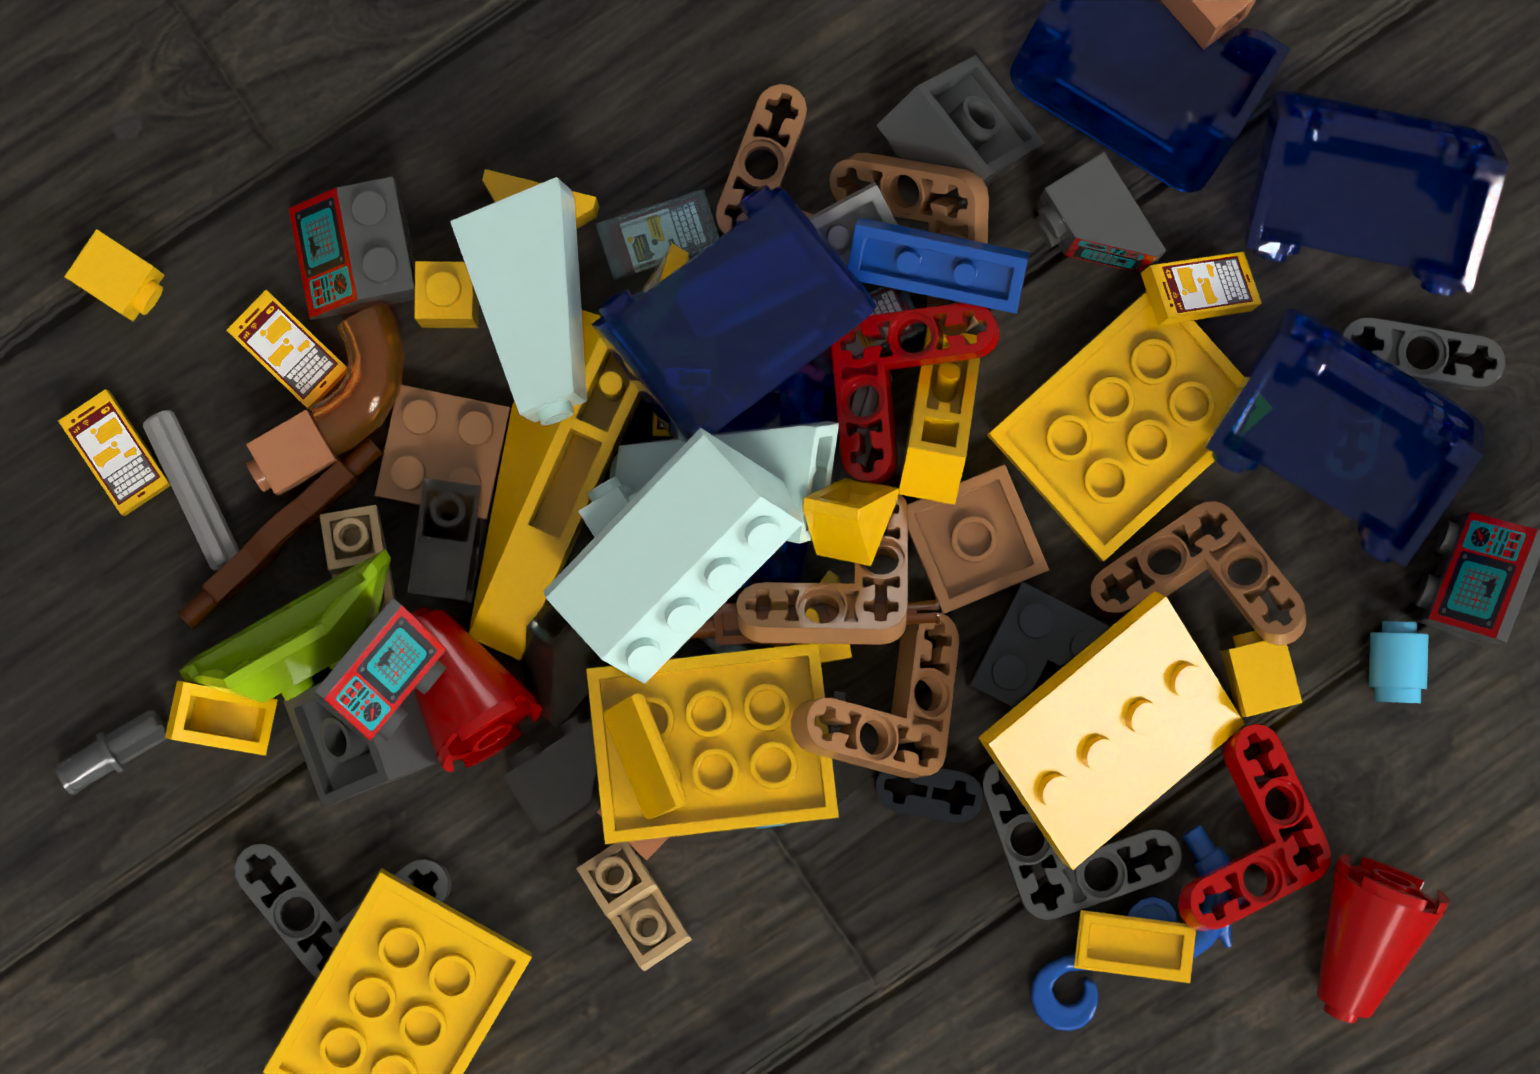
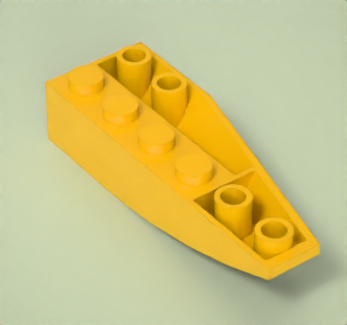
M582 310L587 402L573 406L574 414L571 417L551 425H541L540 421L534 423L521 416L515 401L513 402L471 617L469 634L474 639L521 661L548 603L543 591L562 572L585 523L578 511L592 503L587 494L603 483L657 365V340L652 338L650 342L647 341L645 344L628 334L629 327Z

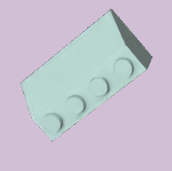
M700 428L543 592L545 598L603 661L645 684L774 554L803 522L784 481Z

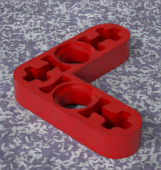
M957 303L868 315L845 320L836 328L832 336L831 347L841 460L844 469L851 477L862 482L881 484L893 475L897 467L898 453L890 370L976 359L988 355L995 349L999 341L1000 327L997 319L986 307ZM973 316L981 325L987 326L986 331L977 334V343L969 344V341L963 335L946 336L950 347L942 349L944 337L938 323L939 320L946 319L945 326L950 331L966 328L968 318ZM914 323L927 325L931 332L928 346L917 353L905 351L901 345V335L904 329ZM889 327L887 339L893 352L892 356L886 357L887 350L882 345L865 348L863 352L864 358L857 359L855 354L850 350H846L847 344L855 342L856 333L862 331V334L870 341L885 340L886 337L882 329ZM871 386L878 391L880 397L876 411L865 417L854 415L850 408L852 394L858 388ZM882 425V432L870 430L873 448L878 452L884 453L883 459L875 461L873 465L874 471L868 472L866 467L856 463V456H862L866 452L865 436L860 432L852 435V428L872 429Z
M1254 724L1239 729L1225 741L1223 747L1225 764L1263 845L1191 881L1183 888L1178 903L1180 915L1185 923L1194 930L1205 932L1227 927L1320 879L1327 873L1331 865L1332 853L1329 843L1284 747L1276 733L1265 725ZM1258 743L1262 752L1255 759L1248 761L1243 751L1248 749L1250 744ZM1273 771L1275 778L1256 784L1254 777ZM1272 788L1282 791L1288 799V813L1282 820L1271 816L1266 808V795ZM1298 824L1299 831L1291 832L1289 836L1281 837L1280 829ZM1307 847L1310 857L1304 861L1305 865L1297 866L1293 856L1299 852V848ZM1250 864L1259 866L1266 874L1267 887L1260 896L1251 894L1244 885V872ZM1228 890L1232 899L1224 900L1213 906L1211 909L1212 913L1202 914L1199 904L1205 900V896Z

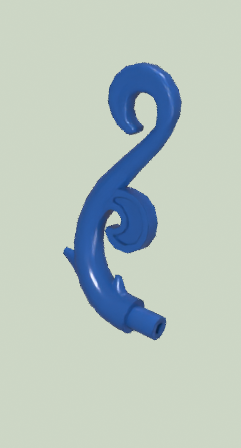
M1201 824L1182 835V839L1196 858L1193 865L1198 871L1199 877L1230 862L1222 845L1215 847ZM1228 890L1205 896L1201 910L1202 914L1212 913L1211 909L1213 906L1224 900L1232 899ZM1155 896L1139 899L1130 906L1125 915L1177 923L1176 912L1170 903ZM1232 924L1224 928L1205 932L1196 930L1193 959L1210 948L1218 938L1222 941L1225 948H1230L1233 945ZM1075 954L1063 956L1047 963L1037 971L1032 982L1030 998L1034 1011L1043 1023L1056 1030L1072 1031L1082 1028L1093 1018L1097 1009L1099 997L1097 985L1093 980L1087 978L1083 980V994L1074 1004H1062L1054 996L1052 988L1059 976L1068 971L1085 970L1074 968Z

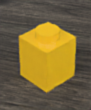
M96 229L64 277L134 322L139 313L146 315L157 303L163 291V287L159 283L165 275Z
M415 261V320L422 328H479V300L465 262Z
M1256 631L1232 636L1235 648L1220 651L1234 705L1240 717H1249L1302 703L1287 645L1268 643Z

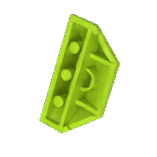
M383 549L196 655L179 671L187 682L208 686L261 703L270 700L280 693L286 701L298 696L316 683L312 678L314 674L327 667H330L332 671L378 616L391 557L386 549Z

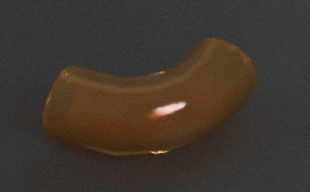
M387 303L377 304L362 310L337 326V331L344 343L348 357L346 376L336 391L327 398L310 406L324 438L336 456L352 449L379 428L401 392L405 352L395 317Z

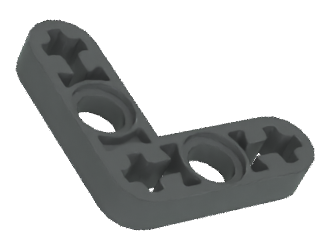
M1360 318L1351 322L1341 331L1336 344L1319 451V461L1324 473L1338 482H1352L1365 476L1371 470L1376 456L1388 376L1467 390H1480L1495 383L1504 372L1506 366L1505 355L1501 346L1494 340L1484 336L1377 318ZM1364 330L1370 331V341L1379 343V350L1372 351L1367 355L1364 371H1376L1375 379L1363 373L1349 375L1344 373L1345 366L1351 369L1358 366L1360 350L1356 346H1351V339L1360 336ZM1422 338L1428 340L1433 345L1436 351V359L1429 369L1420 370L1414 368L1408 362L1406 348L1411 340ZM1448 343L1455 344L1451 356L1464 358L1474 354L1476 348L1482 350L1481 358L1486 362H1490V369L1479 373L1478 378L1472 377V367L1454 363L1449 366L1450 375L1444 374L1443 369L1449 358ZM1357 384L1369 392L1371 405L1366 414L1353 416L1343 409L1341 394L1348 385ZM1336 421L1349 427L1367 426L1366 435L1362 432H1357L1353 436L1352 452L1361 454V462L1350 465L1348 472L1342 470V461L1340 459L1333 458V450L1344 447L1348 430L1337 431Z
M994 762L983 773L981 780L983 797L1019 898L1025 909L1036 918L1044 920L1057 919L1166 880L1174 875L1180 867L1182 854L1179 843L1171 834L1158 829L1142 830L1103 844L1074 870L1061 862L1044 835L1042 846L1036 853L1027 856L1020 855L1011 845V833L1021 823L1031 822L1035 825L1036 823L1029 813L1016 814L1003 823L999 812L1009 811L1011 807L1005 794H994L992 791V784L999 781L998 771L1000 769ZM1017 796L1020 806H1024ZM1149 839H1153L1158 846H1167L1169 848V855L1162 858V869L1155 871V868L1148 863L1132 867L1133 872L1138 878L1128 882L1127 868L1117 853L1118 849L1127 846V857L1133 858L1147 851L1145 842ZM1049 855L1052 857L1054 866L1042 867L1046 880L1051 885L1060 884L1062 893L1054 897L1056 906L1051 909H1047L1042 902L1033 903L1030 894L1038 890V883L1034 872L1031 871L1022 878L1019 870L1020 865L1037 864ZM1104 857L1109 859L1115 866L1116 879L1112 886L1106 890H1093L1085 881V867L1091 860Z
M270 843L251 845L244 849L237 857L234 867L235 878L243 891L311 975L317 978L323 968L321 962L327 957L326 953L317 942L313 943L309 950H307L301 940L316 934L326 921L332 928V932L322 937L334 949L360 904L343 918L339 919L281 848ZM254 855L260 859L270 856L274 858L276 865L270 871L280 885L285 884L289 877L296 884L295 888L280 894L272 906L265 896L275 892V889L267 880L260 879L254 882L249 876L255 868L250 860ZM429 858L415 860L395 874L398 878L414 886L415 880L411 875L415 870H418L422 875L433 871L439 879L433 885V889L437 893L434 898L441 902L446 900L451 889V878L446 867L440 862ZM293 897L305 898L314 908L313 922L304 930L292 929L283 918L284 906Z

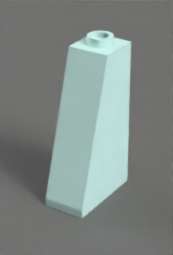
M555 177L450 221L518 412L521 416L534 423L540 421L541 425L561 422L574 414L573 406L587 402L575 199L571 189L559 178Z
M823 421L711 434L785 482L803 522L786 541L799 544L811 541V535L802 509L804 497L831 483L839 423ZM692 436L643 441L619 446L618 454L611 464L610 479L617 476L623 486H629L632 493L641 490Z

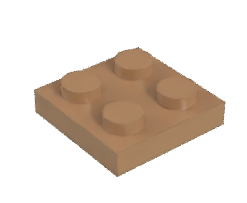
M398 384L375 496L489 520L511 408Z
M1006 465L961 482L955 505L927 499H920L907 505L908 534L935 599L938 598L939 608L943 614L1049 571Z

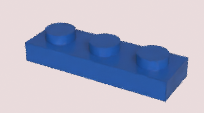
M859 217L855 225L846 279L1017 314L1030 252Z

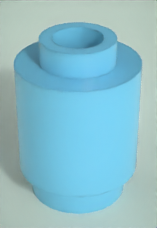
M1382 621V632H1370L1369 687H1374V702L1421 703V689H1427L1429 634H1417V622Z

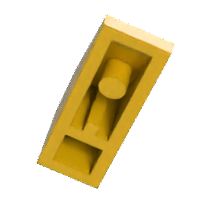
M927 327L923 350L930 342L931 332L929 327ZM943 334L944 339L942 349H948L950 347L946 339V336L948 335ZM960 334L969 341V344L977 343V335ZM980 358L920 366L898 494L955 505L967 455Z

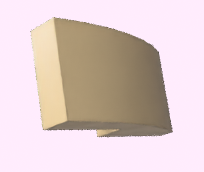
M377 505L320 514L328 571L332 574V578L383 549L387 551ZM390 565L378 615L392 598L396 600Z
M628 842L614 843L576 868L605 916L611 920L638 966L643 971H646L692 940L660 888Z

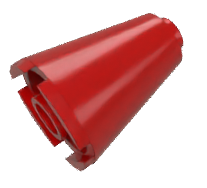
M423 607L411 613L446 648L445 653L438 660L447 667L443 674L425 695L417 688L414 689V694L436 758L443 769L447 772L455 771L453 761L462 759L467 768L477 765L494 756L521 737L523 734L517 725L527 715L533 724L537 721L542 707L536 697L444 609L432 611L430 607Z
M1343 854L1339 857L1335 867L1317 987V997L1325 1002L1323 1010L1327 1014L1348 1023H1356L1358 1017L1370 1018L1446 913L1450 899L1444 892L1438 889L1433 899L1421 892L1425 881L1415 875L1366 857L1362 858L1359 867L1351 865L1350 854Z

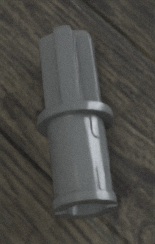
M154 710L147 711L109 734L104 731L97 733V741L61 762L54 763L55 772L68 793L75 795L79 793V790L113 770H116L118 773L125 771V763L167 739L165 738L167 727Z

